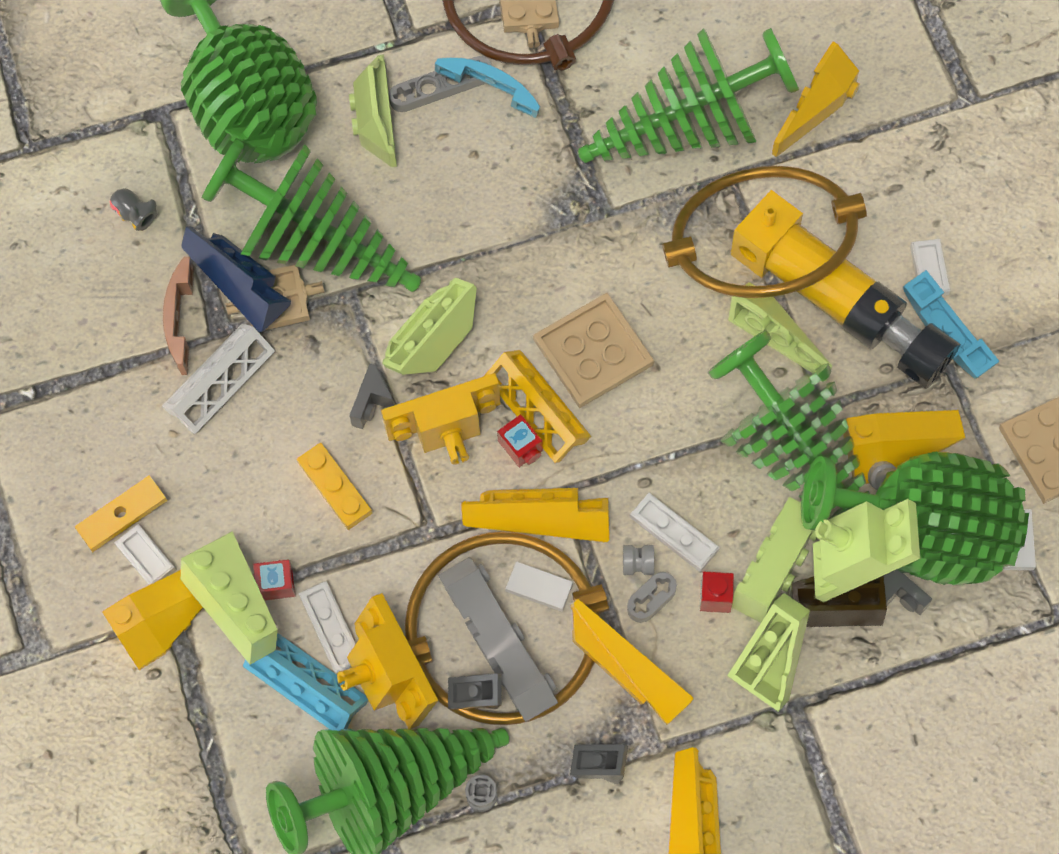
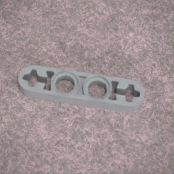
M477 56L470 58L471 60L492 66L491 61L486 57ZM433 71L393 86L389 92L390 104L397 112H407L486 83L470 76V79H467L464 73L461 82L452 85L446 81L448 77ZM429 83L433 84L436 89L431 94H425L421 92V87ZM412 89H416L417 98H414ZM403 94L406 97V101L401 102L398 99V95Z

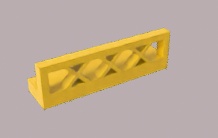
M521 350L504 352L484 375L497 374L502 367L507 371L508 385H503L498 379L500 397L516 416L521 414L542 439L543 449L554 463L560 462L574 446L583 445L591 438L588 431ZM516 390H522L525 393L526 407L520 406L517 403ZM534 411L540 412L544 416V428H538L535 425ZM552 433L558 434L565 442L559 451L552 445Z

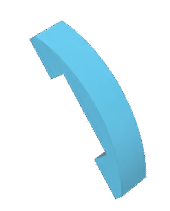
M439 58L436 60L435 72L459 83L464 73L513 95L511 107L534 118L537 117L540 106L535 98L521 83L507 73L486 63L471 59Z
M927 270L903 286L908 300L924 325L927 326L933 323L961 344L953 360L969 375L977 379L999 363V360L982 339L976 340L942 297L944 291Z

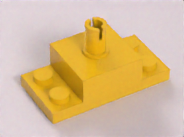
M492 373L382 409L381 414L388 440L403 441L410 438L412 434L417 433L424 453L446 446L451 464H459L457 452L462 463L467 461L469 454L466 451L463 440L480 435L478 412L482 414L489 413L501 405L499 382L496 374Z
M383 593L371 597L354 623L359 640L347 656L352 668L339 671L337 673V680L339 684L345 681V684L340 686L344 691L361 685L374 711L395 703L399 718L406 723L408 729H412L421 724L438 702V699Z

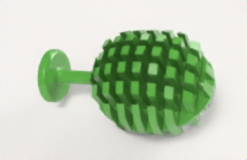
M160 0L165 12L171 16L187 17L196 14L207 34L198 43L196 50L190 56L188 65L183 72L181 91L190 113L192 112L197 127H200L202 135L206 140L208 139L211 147L220 154L225 155L234 140L238 138L245 145L238 163L242 161L245 163L254 162L255 164L263 163L267 160H279L298 146L302 141L301 138L307 132L310 122L316 116L317 97L309 75L305 73L304 65L301 60L299 61L296 52L278 33L273 32L271 28L263 25L235 24L233 26H221L210 7L217 0Z
M937 451L910 457L909 460L898 465L897 470L887 472L883 483L875 495L838 488L836 466L833 460L829 457L818 456L809 468L801 501L802 524L805 529L814 531L820 521L824 523L825 519L828 520L833 506L851 509L867 501L885 510L906 499L915 502L920 559L897 570L901 573H910V575L927 581L931 580L943 585L987 582L1002 572L1003 567L1015 566L1018 552L1025 546L1029 513H1025L1022 504L1023 501H1026L1025 489L1021 487L1014 488L1011 482L1004 478L1009 477L1010 474L999 463L991 464L990 461L969 457L960 453Z

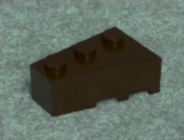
M884 575L825 602L815 598L814 576L791 583L789 596L810 610L806 627L883 626L887 612Z

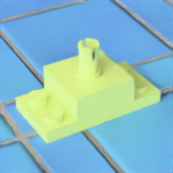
M906 499L882 510L866 501L829 520L825 519L824 523L820 521L815 529L816 537L820 541L813 543L815 598L822 602L828 601L920 559L916 503Z

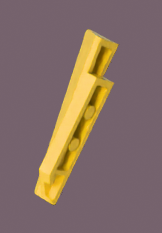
M578 488L488 490L480 494V501H464L461 503L462 523L466 527L608 542L609 500L608 498L578 500Z
M577 599L571 604L573 643L641 705L647 700L666 725L694 700L688 692L582 601Z
M695 747L675 753L669 854H721L717 780L711 769H703L698 761L699 751Z

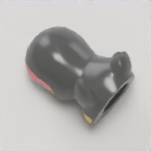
M119 189L110 198V207L121 216L122 221H131L136 231L147 229L157 216L155 200L151 199L148 202H141L138 196L129 189Z

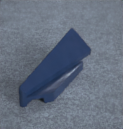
M186 227L181 244L182 249L258 332L266 330L290 306L291 300L270 288L274 286L276 276L250 256L241 255L242 250L223 235L213 233L211 238H206L197 232L194 227Z

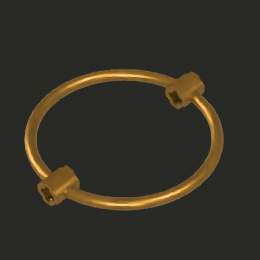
M788 166L755 167L723 176L694 194L683 206L675 220L672 241L663 243L662 246L668 268L680 265L693 280L708 289L735 297H775L807 288L821 281L837 269L851 252L858 233V219L867 217V211L861 193L848 196L837 184L820 174ZM779 177L797 179L824 189L835 198L831 203L837 225L845 222L847 224L845 237L840 247L826 263L800 278L766 286L730 284L705 274L692 263L697 260L692 237L683 238L690 216L707 198L731 185L759 178Z
M494 532L473 536L445 550L422 573L407 605L405 637L438 702L448 708V693L434 680L426 667V664L433 663L426 637L417 638V618L428 586L439 571L450 561L467 551L487 545L513 544L534 549L553 559L570 575L579 591L572 593L573 600L579 599L599 617L600 613L609 611L607 597L602 584L591 587L580 568L566 554L536 537L514 532ZM584 653L581 664L572 679L561 691L554 695L558 703L527 722L541 718L565 704L583 685L590 674L594 661ZM476 708L449 709L466 719L491 725L525 723L519 711L494 713Z

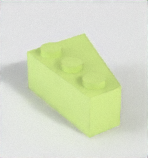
M785 593L773 603L727 675L778 712L790 699L810 610Z

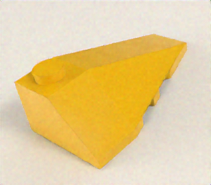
M832 41L814 70L816 74L812 79L811 88L805 86L796 107L799 110L793 109L774 140L772 155L775 157L779 156L842 107L848 97L852 99L860 86V83L857 82L859 70L834 41Z
M959 410L874 413L846 418L849 428L843 434V438L852 436L854 442L853 449L847 454L848 459L850 456L857 454L860 461L859 467L852 471V477L854 478L863 472L866 480L865 484H869L868 472L877 462L887 461L897 468L898 465L909 460L910 457L936 451L941 452L965 439Z
M181 570L129 594L102 611L139 671L165 655L172 647V643L183 631L187 630L191 625L190 622L203 608L180 580Z

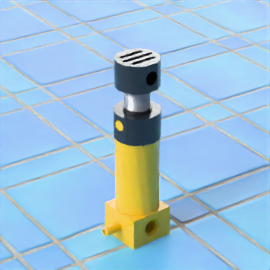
M770 190L734 229L730 255L761 278L770 271L783 282H788L816 270L826 263L836 251L801 226L803 213L773 190ZM847 259L821 281L796 291L843 326L844 330L869 349H873L881 341H884L890 348L899 352L902 357L897 368L925 389L930 387L942 374L961 345L933 323L928 324L920 331L910 321L905 320L902 313L907 306V302L882 283L868 276Z

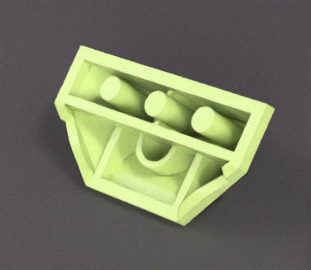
M384 54L378 55L353 82L354 93L349 94L351 111L356 110L357 118L351 119L353 135H359L362 147L390 167H397Z
M455 277L449 282L448 286L440 288L426 298L388 342L382 364L386 368L402 375L437 371L473 327L476 286Z

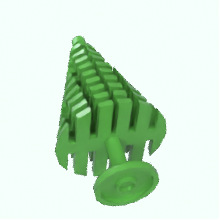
M703 28L697 36L717 82L711 83L693 43L689 41L684 46V49L702 90L696 91L677 53L671 61L686 98L681 99L667 69L663 67L658 72V76L670 106L666 107L655 83L651 79L645 85V89L655 113L650 114L641 94L639 95V92H637L631 99L640 121L635 122L628 107L623 106L619 110V115L625 128L620 130L614 118L611 117L606 122L609 137L604 138L599 129L593 135L594 143L587 144L578 149V155L582 162L588 163L599 155L602 156L604 161L614 160L610 151L614 147H616L622 159L631 158L626 144L629 141L632 142L639 156L648 155V149L641 136L645 133L656 153L665 154L667 151L657 129L660 127L663 128L675 152L685 151L673 122L676 119L692 149H703L689 116L691 112L694 113L711 148L720 147L718 137L704 108L708 104L728 144L738 145L735 133L720 102V99L724 97L746 142L756 143L755 136L735 92L775 73L781 76L788 92L793 93L799 90L772 28L763 32V39L769 50V56L729 77L726 75L706 30Z
M238 138L234 140L208 183L202 198L212 202L224 184H230L267 206L245 244L241 255H251L275 213L278 212L283 216L258 259H269L292 220L299 225L277 263L286 265L304 232L308 229L314 234L295 267H305L323 238L328 241V244L313 269L314 271L322 272L338 247L343 250V253L332 270V275L340 276L352 256H355L359 260L349 278L358 280L367 265H370L374 269L367 281L377 282L384 273L389 276L385 286L395 287L397 282H399L411 292L419 288L421 277L405 270L408 263L402 257L397 264L390 261L396 251L390 244H388L382 255L375 252L383 238V234L379 229L376 230L367 246L360 243L372 222L367 215L364 216L352 237L346 234L360 208L355 201L352 202L337 228L330 225L348 194L342 187L324 217L320 219L315 216L335 181L330 172L308 210L300 207L323 167V164L318 159L314 162L292 201L285 197L311 153L306 145L299 152L277 191H274L236 167L245 145Z
M764 330L723 358L707 373L712 379H720L734 369L740 370L764 403L759 407L757 414H749L740 422L738 428L735 430L732 428L720 441L730 447L737 444L740 438L746 439L751 436L750 441L745 445L742 444L736 451L743 458H747L753 451L757 453L767 447L761 452V456L752 461V464L758 469L778 461L782 453L785 452L787 455L791 452L790 457L787 459L782 458L772 467V470L767 475L774 480H778L790 474V470L794 467L797 469L801 467L802 470L797 474L793 473L782 485L789 491H794L801 488L800 485L805 482L809 468L816 457H829L836 464L838 458L844 454L847 455L853 449L854 442L852 436H848L838 441L839 444L835 447H827L829 442L832 440L836 441L849 428L846 418L827 426L843 410L841 400L821 408L826 403L825 400L832 395L834 396L837 392L835 381L827 383V386L822 390L817 389L812 392L815 389L814 385L820 381L824 382L831 374L829 363L816 368V372L812 375L806 374L795 381L796 386L792 389L786 387L778 393L754 360V355L771 340L769 332ZM799 396L807 398L802 404L799 401L795 403V399ZM811 410L813 413L817 411L818 415L812 419L810 416L806 418L805 415ZM763 423L766 426L770 423V427L764 430L762 427L757 431V427ZM822 425L828 427V430L823 433L820 431L817 433L816 431ZM772 438H774L775 440L780 438V442H778L777 444L772 443L768 446L769 440H771ZM857 454L850 456L844 463L841 461L835 465L838 488L858 491L866 483L863 472L854 478L851 477L845 482H841L849 476L850 472L859 467L860 461ZM803 491L798 496L801 499ZM840 507L829 519L849 509Z
M418 728L415 731L411 729H397L396 731L392 729H378L377 731L372 729L357 731L352 729H341V731L328 729L318 731L313 744V751L316 755L313 759L315 773L321 785H318L321 795L298 803L293 791L286 783L281 781L270 782L266 787V802L273 828L288 854H303L308 848L306 821L328 813L337 834L351 854H380L391 846L397 837L400 838L410 828L411 824H416L424 816L425 811L428 813L438 804L439 799L441 801L452 793L453 787L456 788L465 782L467 775L478 771L481 762L487 763L495 754L494 748L507 746L509 744L508 732L504 728H498L491 733H488L484 728L471 729L473 732L456 729L452 730L453 733H450L448 729L441 728L434 731H429L428 728Z

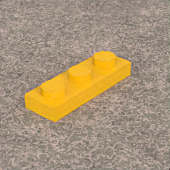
M321 442L296 459L297 463L347 530H350L373 514L371 508Z

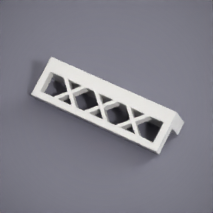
M241 324L162 407L170 415L176 416L191 433L196 434L275 350L253 326ZM256 340L264 351L256 359H248V347ZM232 363H241V375L237 379H228V367ZM212 384H221V395L217 400H207L208 388ZM192 405H201V416L192 423L184 413Z

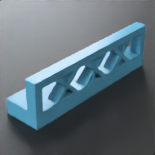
M277 633L276 646L281 648V651L275 650L251 665L245 659L243 664L245 669L331 730L341 731V729H348L353 716L368 702L366 695L354 687L346 691L342 690L340 686L345 684V681L339 684L335 673L279 633ZM292 661L300 662L306 668H299ZM316 678L324 679L330 684V686L322 685L316 680ZM341 696H348L355 703L351 706Z

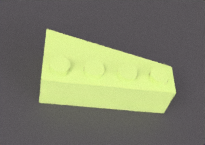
M791 497L788 498L770 530L771 535L766 537L756 555V562L752 561L743 581L739 582L733 596L732 608L760 623L773 603L778 599L781 591L788 592L791 583L795 579V576L791 573L796 565L800 567L803 565L809 553V550L805 549L809 540L811 539L815 542L817 539L815 531L805 529L802 524L801 502Z
M233 531L181 558L180 580L250 665L276 650L278 629Z

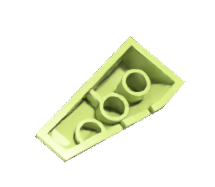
M749 282V283H747L745 286H755V285H753L752 283ZM732 296L728 318L730 322L752 336L767 330L771 336V340L767 344L768 346L811 373L816 372L815 369L821 365L829 363L774 297L744 298Z

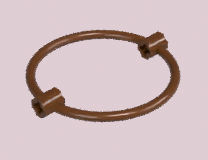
M442 0L447 19L454 31L468 46L478 53L496 61L516 65L551 62L554 70L561 71L570 68L576 62L573 52L585 45L600 30L609 16L614 0H603L597 15L590 25L568 42L566 35L556 34L549 37L543 43L544 52L518 54L498 50L477 39L461 22L455 9L454 1Z

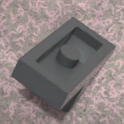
M371 363L368 366L349 415L352 426L360 429L364 428L366 421L372 420L375 404L386 408L394 406V400L376 365Z
M896 569L884 575L887 606L898 596L900 603L910 612L915 611L921 615L929 607L932 598L905 574Z
M501 674L448 678V709H498L502 706Z
M625 744L574 745L570 776L586 779H604L613 784H619L624 777L628 746Z

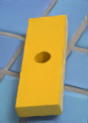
M148 475L74 527L93 553L167 502V499L150 475ZM121 512H126L123 517L118 518Z

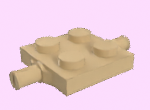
M499 0L504 33H527L528 46L530 48H533V44L535 48L540 46L538 32L544 29L559 27L556 0Z
M295 265L269 270V272L276 276L274 286L270 288L291 300V304L266 330L310 320L307 309L308 296L325 293L322 281L305 285L300 278L299 269ZM232 302L225 303L228 315L240 312Z

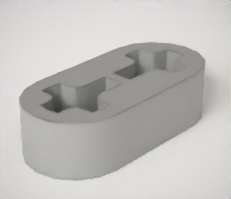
M666 572L653 575L628 600L627 612L629 617L635 622L643 623L657 614L675 595L677 584L674 577ZM657 582L661 584L669 583L668 593L662 590L656 596L653 595L657 590ZM649 599L650 602L646 607L647 613L643 611L636 613L635 603L643 604Z

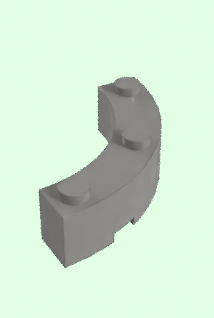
M468 557L439 574L438 576L455 607L458 608L464 619L469 617L470 620L465 622L467 628L494 673L501 674V684L507 690L510 699L525 722L557 704L558 702L553 694V691L557 688L548 673L545 675L541 674L524 648L521 641L525 638L517 624L510 625L486 583L490 580V577L483 565L476 566L472 559Z

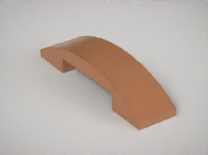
M183 257L174 270L166 290L163 305L165 339L181 375H188L189 346L185 337H178L181 295H193L194 267L190 257Z

